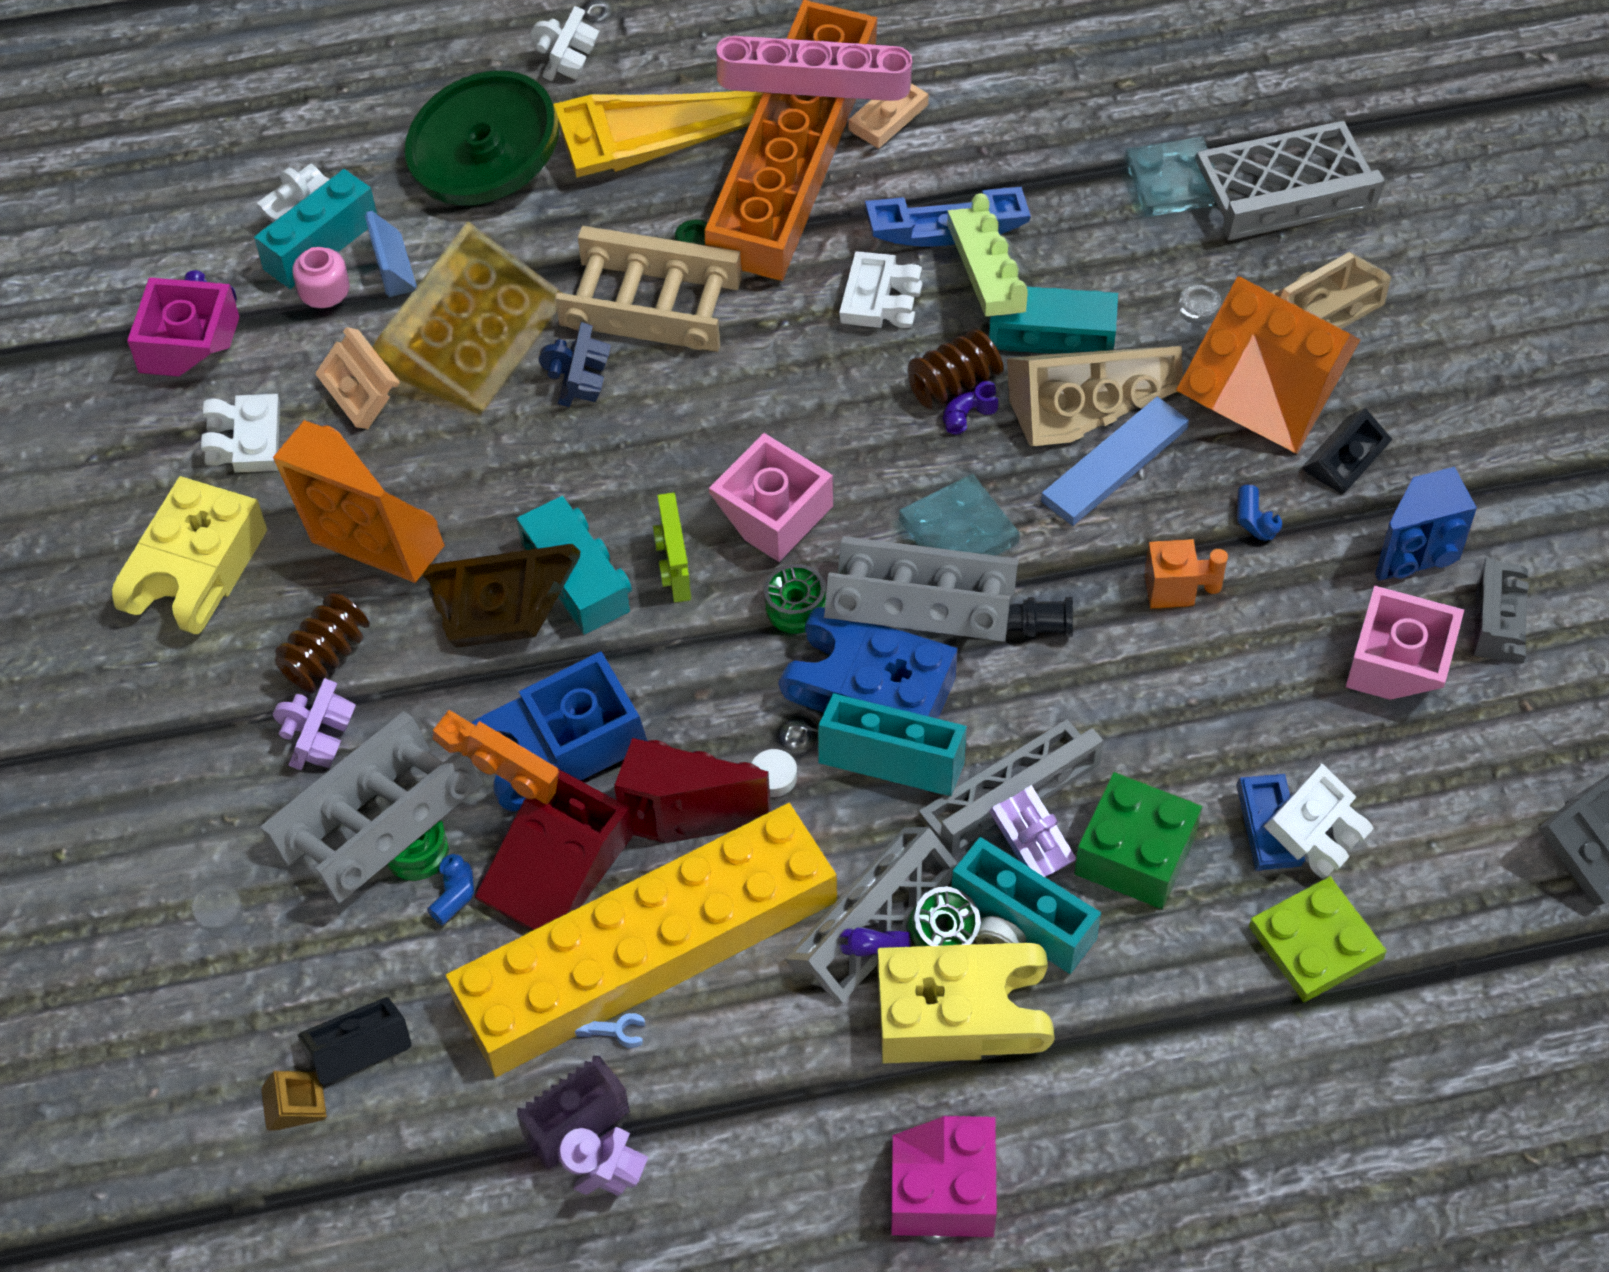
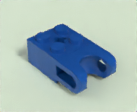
M817 607L813 609L805 623L807 639L811 646L830 656L817 663L797 660L788 663L778 681L779 688L786 699L796 704L825 712L833 693L939 719L956 679L957 648L888 626L824 618L825 608Z
M602 651L518 691L520 694L519 698L471 722L475 726L479 721L580 781L623 760L632 738L647 741L640 716ZM498 775L495 776L494 794L499 804L506 810L518 811L525 797L517 793L510 782Z

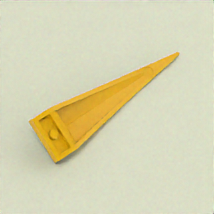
M729 91L663 95L591 94L555 103L554 106L559 118L560 131L577 178L609 169L617 172L747 127L751 123L763 92Z

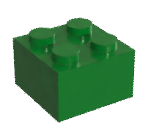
M1113 772L1078 846L1074 875L1163 910L1197 835L1203 806Z

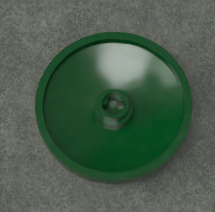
M504 70L472 74L444 87L419 110L406 136V162L422 190L439 201L453 205H477L492 202L520 189L543 169L553 154L558 141L559 118L548 92L533 78L518 72Z

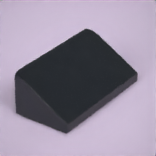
M1363 408L1349 415L1302 466V469L1312 477L1343 494L1393 439L1366 408Z
M384 997L297 1034L307 1059L321 1084L330 1083L408 1050L412 1044L405 1018L389 997Z

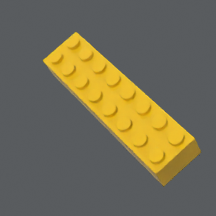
M789 802L445 975L457 1009L494 1077L497 1078L576 1037L575 1031L578 1028L593 1021L605 1022L835 904L837 901V874Z

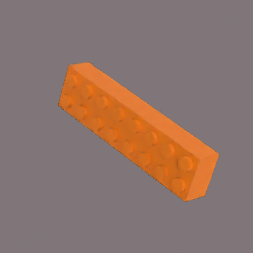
M803 0L786 39L876 45L878 17ZM763 92L705 228V245L740 251L742 271L783 281L856 98Z

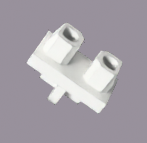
M574 6L563 30L559 28L560 23L555 19L539 21L534 25L531 37L536 44V50L540 53L551 51L550 61L542 77L553 81L557 72L577 80L587 57L570 49V46L590 54L600 32L581 22L585 13L584 10Z
M311 163L300 172L292 168H286L280 173L282 185L257 202L258 210L274 222L329 179L322 175Z

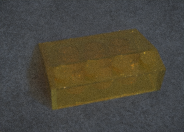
M467 221L379 335L372 348L400 381L481 415L557 311L555 298L557 293L562 292Z

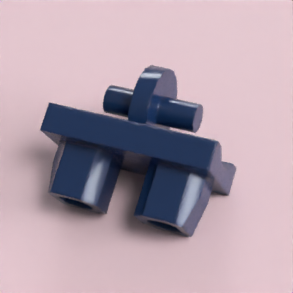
M580 323L577 338L572 342L570 349L567 348L565 340L557 339L554 344L546 345L540 350L539 363L548 371V377L558 379L560 374H564L557 403L559 405L570 407L574 397L596 402L601 392L604 376L583 370L585 365L603 371L609 357L611 345L591 338L592 325Z

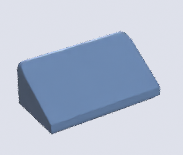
M366 212L365 218L386 295L393 297L416 291L417 285L401 233L375 212Z

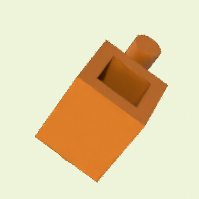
M1194 539L1149 542L1144 574L1150 609L1194 606L1198 585H1204L1208 593H1219L1223 585L1228 554L1222 549H1215L1210 553L1209 560H1197Z

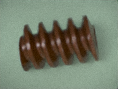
M972 329L966 333L965 337L958 336L954 338L951 344H941L937 351H927L923 358L915 357L911 359L908 363V379L911 389L919 402L927 409H932L931 396L938 403L943 404L947 401L946 388L951 395L957 397L962 393L960 381L964 387L971 390L976 386L975 376L981 382L989 381V369L994 375L999 376L1004 372V364L991 339L984 332Z
M328 594L323 600V606L315 607L311 613V618L304 619L299 625V630L292 631L287 638L288 643L279 644L275 650V663L289 681L308 693H314L317 687L310 677L314 676L321 681L324 678L327 679L328 673L322 664L325 663L332 668H337L340 665V661L334 652L337 651L344 656H349L352 649L346 639L360 644L364 637L358 626L369 628L370 622L365 614L349 599L340 594Z

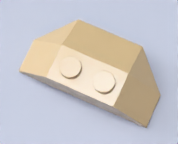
M1348 252L1312 273H1304L1296 282L1282 290H1274L1271 293L1342 329L1385 304L1391 276L1364 259Z

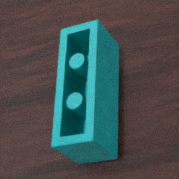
M345 169L321 185L254 236L263 270L287 288L292 289L295 286L292 267L295 260L303 252L314 247L330 248L339 252L368 230L365 218L366 212L373 211L377 214L372 188Z
M1027 287L1026 312L990 317L989 338L997 350L1047 354L1114 350L1118 293Z
M562 495L516 518L521 544L525 550L574 544L581 551L580 558L558 598L583 635L630 612L628 593L632 592L630 581L621 568L615 570L609 562L610 555L603 541L599 537L596 539L592 538L588 532L589 525L578 507L572 509Z
M833 693L819 723L818 763L952 796L965 764L967 726Z
M979 837L952 871L951 888L961 890L972 898L981 918L993 916L1011 922L1024 933L1026 938L1024 943H1035L1042 946L1046 951L1047 960L1070 975L1098 938L1102 912L982 837Z

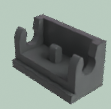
M1485 558L1477 581L1473 656L1524 663L1526 658V616L1529 583L1517 579L1510 580L1507 577L1528 578L1529 570L1526 567L1517 564L1495 562V559Z

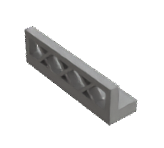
M1066 719L956 787L952 796L943 795L919 810V819L926 827H930L944 847L954 857L972 846L979 837L984 838L999 829L989 812L995 805L1010 799L1030 786L1033 787L1039 799L1043 801L1099 766L1104 740L1093 728L1080 734L1070 721ZM1064 737L1069 741L1048 755L1049 746ZM1020 764L1031 765L1011 778L1012 770ZM983 787L994 788L974 801L975 793ZM946 810L958 811L943 820L942 824L936 818Z
M904 827L784 960L795 973L812 974L835 1002L843 1003L878 964V954L864 956L862 960L861 956L849 955V974L839 984L826 967L839 953H842L839 945L848 944V939L839 937L841 932L847 928L863 927L869 920H879V932H906L908 916L925 893L935 888L947 887L952 881V871L958 863L930 827ZM931 852L943 869L931 882H921L922 861ZM899 886L909 887V907L902 915H892V894ZM921 887H926L921 893ZM880 908V915L875 914ZM891 920H897V921L891 926Z

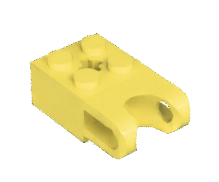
M179 476L113 584L112 597L115 608L129 614L141 615L154 600L164 596L176 597L172 610L179 629L193 634L201 633L223 596L228 597L267 532L258 499Z
M1035 943L878 948L882 1064L981 1060V1055L1029 1054L1047 1050L1055 1040L1054 1027L1049 1015L1041 1010L1019 1008L1007 996L1013 989L1036 985L1043 979L1048 968L1047 954L1044 948Z

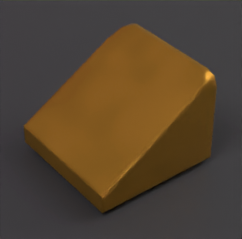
M273 1071L262 1086L267 1130H282L324 1121L327 1117L323 1086L314 1072Z

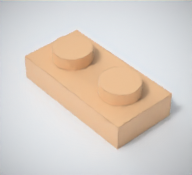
M911 84L909 94L903 99L896 101L870 100L849 119V131L879 149L928 106L929 94Z

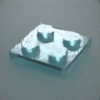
M1203 136L1126 149L1125 161L1146 217L1217 206L1195 161L1197 152L1208 150Z
M973 474L899 510V521L918 546L996 556L1019 544L1020 541L1019 531Z

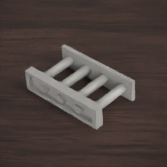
M843 536L840 544L838 574L830 572L828 574L824 618L1005 642L1009 607L1014 602L1019 559Z
M403 711L262 824L260 829L278 859L287 866L304 853L318 862L319 865L315 867L317 873L333 900L340 904L483 785L470 758L463 756L460 752H455L444 762L428 753L430 748L412 716ZM411 765L428 774L409 791L393 782ZM378 794L392 803V805L371 821L356 810ZM342 823L356 833V835L334 851L320 840Z

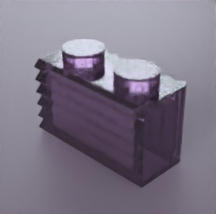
M593 1055L592 1062L585 1061L584 1067H576L575 1073H568L567 1079L560 1078L559 1085L551 1084L550 1091L543 1090L542 1097L534 1096V1101L526 1102L525 1108H518L516 1115L523 1139L544 1167L549 1170L560 1162L558 1147L566 1134L574 1129L584 1128L598 1135L630 1112V1107L623 1084L600 1056Z

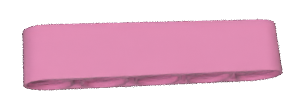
M728 36L723 38L716 47L717 81L722 87L729 90L896 101L905 98L911 89L912 56L907 50L897 46Z

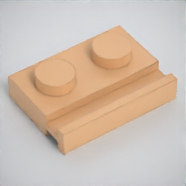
M346 327L343 331L346 336L342 342L336 341L315 374L352 423L358 428L369 429L389 400L388 392L392 387H398L400 382L358 329Z

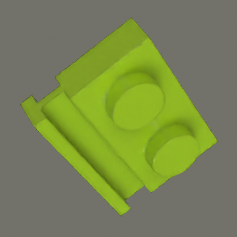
M675 492L657 495L660 524L652 525L656 551L665 550L666 560L659 561L662 586H671L674 603L691 600L688 561Z

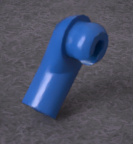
M1241 486L1238 489L1237 495L1238 524L1259 540L1273 539L1276 533L1282 529L1280 516L1277 514L1272 518V511L1263 513L1259 510V489L1256 486Z
M450 854L441 861L439 870L444 875V893L427 908L429 915L441 926L464 907L474 894L473 870L470 864L464 862V859L458 854Z

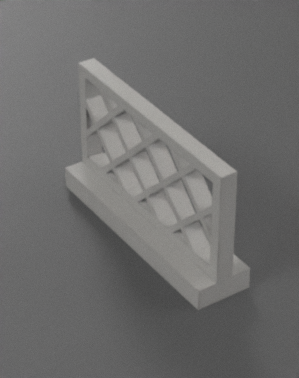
M1344 121L1197 152L1195 158L1225 219L1222 229L1228 241L1374 209L1377 207L1385 183L1379 169L1370 170ZM1337 136L1343 147L1338 151L1320 142L1322 139ZM1295 145L1308 152L1304 159L1283 150L1285 147ZM1259 153L1271 158L1267 167L1248 160V155ZM1315 153L1334 161L1330 170L1309 162L1313 154ZM1222 161L1234 166L1230 175L1214 169L1211 163ZM1278 161L1297 169L1293 178L1272 170L1276 162ZM1339 164L1356 170L1357 174L1343 176L1336 173ZM1242 169L1259 176L1260 179L1256 186L1235 178L1239 170ZM1305 172L1324 181L1306 184L1299 181V178ZM1268 180L1287 189L1271 193L1262 189V186ZM1231 188L1248 195L1249 198L1230 202L1226 193Z

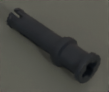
M1028 597V599H1023V604H1010L1007 631H1023V635H1028V637H1035L1037 633H1064L1066 637H1073V597H1065L1064 601H1036L1035 597Z

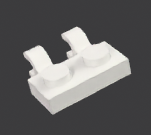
M856 251L839 312L840 323L881 328L884 318L897 327L912 328L915 318V312L912 311L914 297H920L923 285L922 281H919L922 267L914 264L896 265V255ZM891 288L896 289L899 293L902 294L898 296H889Z
M278 394L235 396V405H229L219 399L204 401L203 417H207L206 429L209 432L202 434L201 450L205 451L206 465L216 466L224 463H233L235 473L278 471L273 456L279 450L280 402ZM234 429L233 439L227 438L220 433H215Z
M1323 764L1306 778L1264 825L1297 860L1307 854L1311 869L1322 879L1327 878L1334 869L1338 870L1349 858L1346 850L1350 851L1358 841L1362 842L1374 829L1365 817L1349 806L1356 796ZM1331 826L1333 827V835L1337 843L1325 834Z

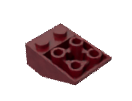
M632 738L614 784L616 800L630 807L634 836L662 843L731 832L771 812L769 771L762 770L749 762L733 763L717 759L704 751L688 752L672 748L659 740L644 741Z
M558 769L556 793L547 805L536 798H525L475 895L476 900L531 931L581 907L634 836L630 807Z

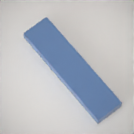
M1157 396L1044 490L1041 502L1070 525L1074 526L1188 429L1189 419Z

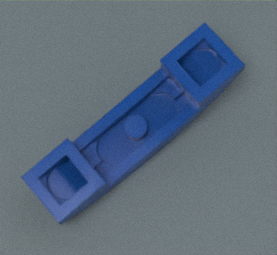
M1022 187L982 190V194L987 196L990 203L989 212L994 214L998 220L999 235L1030 222L1031 215ZM903 197L865 201L864 208L873 237L910 246H949L956 244L947 225L948 210L972 208V202L907 208L905 198Z

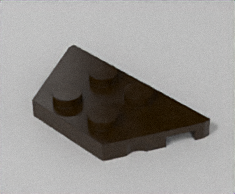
M565 544L429 564L422 575L430 583L434 593L432 601L436 611L442 615V626L446 637L455 647L534 638L537 636L577 564L581 551L574 544Z

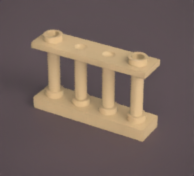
M581 227L578 235L581 265H585L586 268L576 295L557 293L556 295L559 326L578 330L580 323L583 322L592 325V331L685 346L695 350L703 349L719 352V319L712 318L721 288L739 289L742 279L740 251L594 227ZM602 269L626 272L615 302L592 298ZM642 275L665 278L655 308L632 305ZM682 281L705 285L695 315L672 311Z

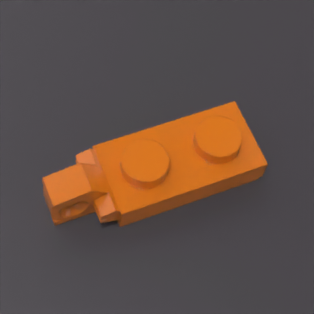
M448 710L433 729L432 739L447 752H460L463 756H467L480 771L489 775L495 773L510 782L513 789L523 797L528 799L536 798L547 805L556 793L559 775L557 767L479 721L475 726L451 710Z

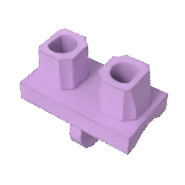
M324 678L311 711L305 708L308 699L301 694H296L292 702H280L276 705L273 717L282 725L279 735L284 739H292L295 731L301 732L288 766L302 770L305 761L315 765L331 767L341 740L318 732L319 727L323 723L345 732L356 704L333 694L337 685L336 682Z
M1032 786L989 810L1019 861L1042 876L1048 877L1077 859L1057 828L1058 821L1054 814L1049 815Z
M615 1127L600 1138L591 1130L584 1128L574 1129L562 1138L558 1147V1157L563 1168L573 1174H585L576 1180L573 1187L574 1190L585 1195L599 1187L617 1196L621 1195L627 1186L633 1188L641 1177L648 1157L625 1146L630 1133L618 1127Z

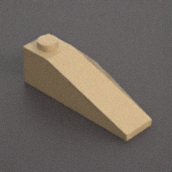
M1182 346L1007 358L1009 401L1029 446L1073 442L1084 437L1083 434L1101 425L1106 426L1117 421L1118 417L1130 411L1144 408L1157 396L1162 399L1177 392L1176 389L1183 378Z

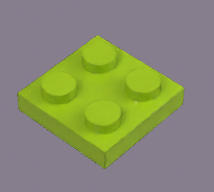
M1331 876L1252 917L1249 923L1250 930L1304 1003L1384 960L1387 952Z

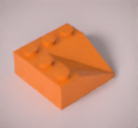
M1237 276L1176 391L1298 454L1357 348L1360 339Z
M304 420L273 456L312 543L414 583L417 582L428 565L431 564L445 546L437 527L436 519L430 513L417 509L385 492L336 429L327 425L322 427Z

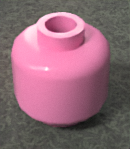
M314 247L303 252L295 260L292 267L293 278L297 293L305 304L315 308H328L340 303L347 296L350 289L349 277L345 261L338 252L330 248Z

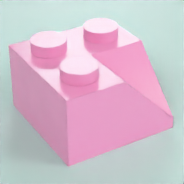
M763 433L709 487V494L746 542L780 562L833 507V475Z
M1374 586L1346 688L1389 700L1444 688L1464 609Z

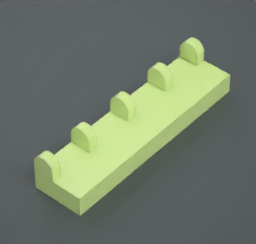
M982 193L975 195L972 199V208L948 210L947 225L985 317L1026 312L1028 289L1025 283L1018 278L1016 262L1009 258L1008 243L1003 236L999 235L998 220L994 214L989 212L990 203L987 196Z

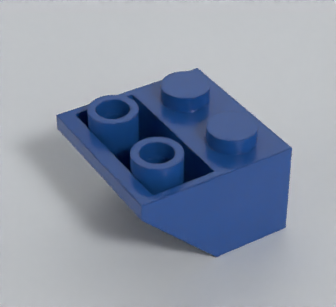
M1455 467L1412 478L1388 526L1375 572L1378 581L1393 577L1405 578L1419 570L1435 566L1443 568L1460 560L1477 507Z

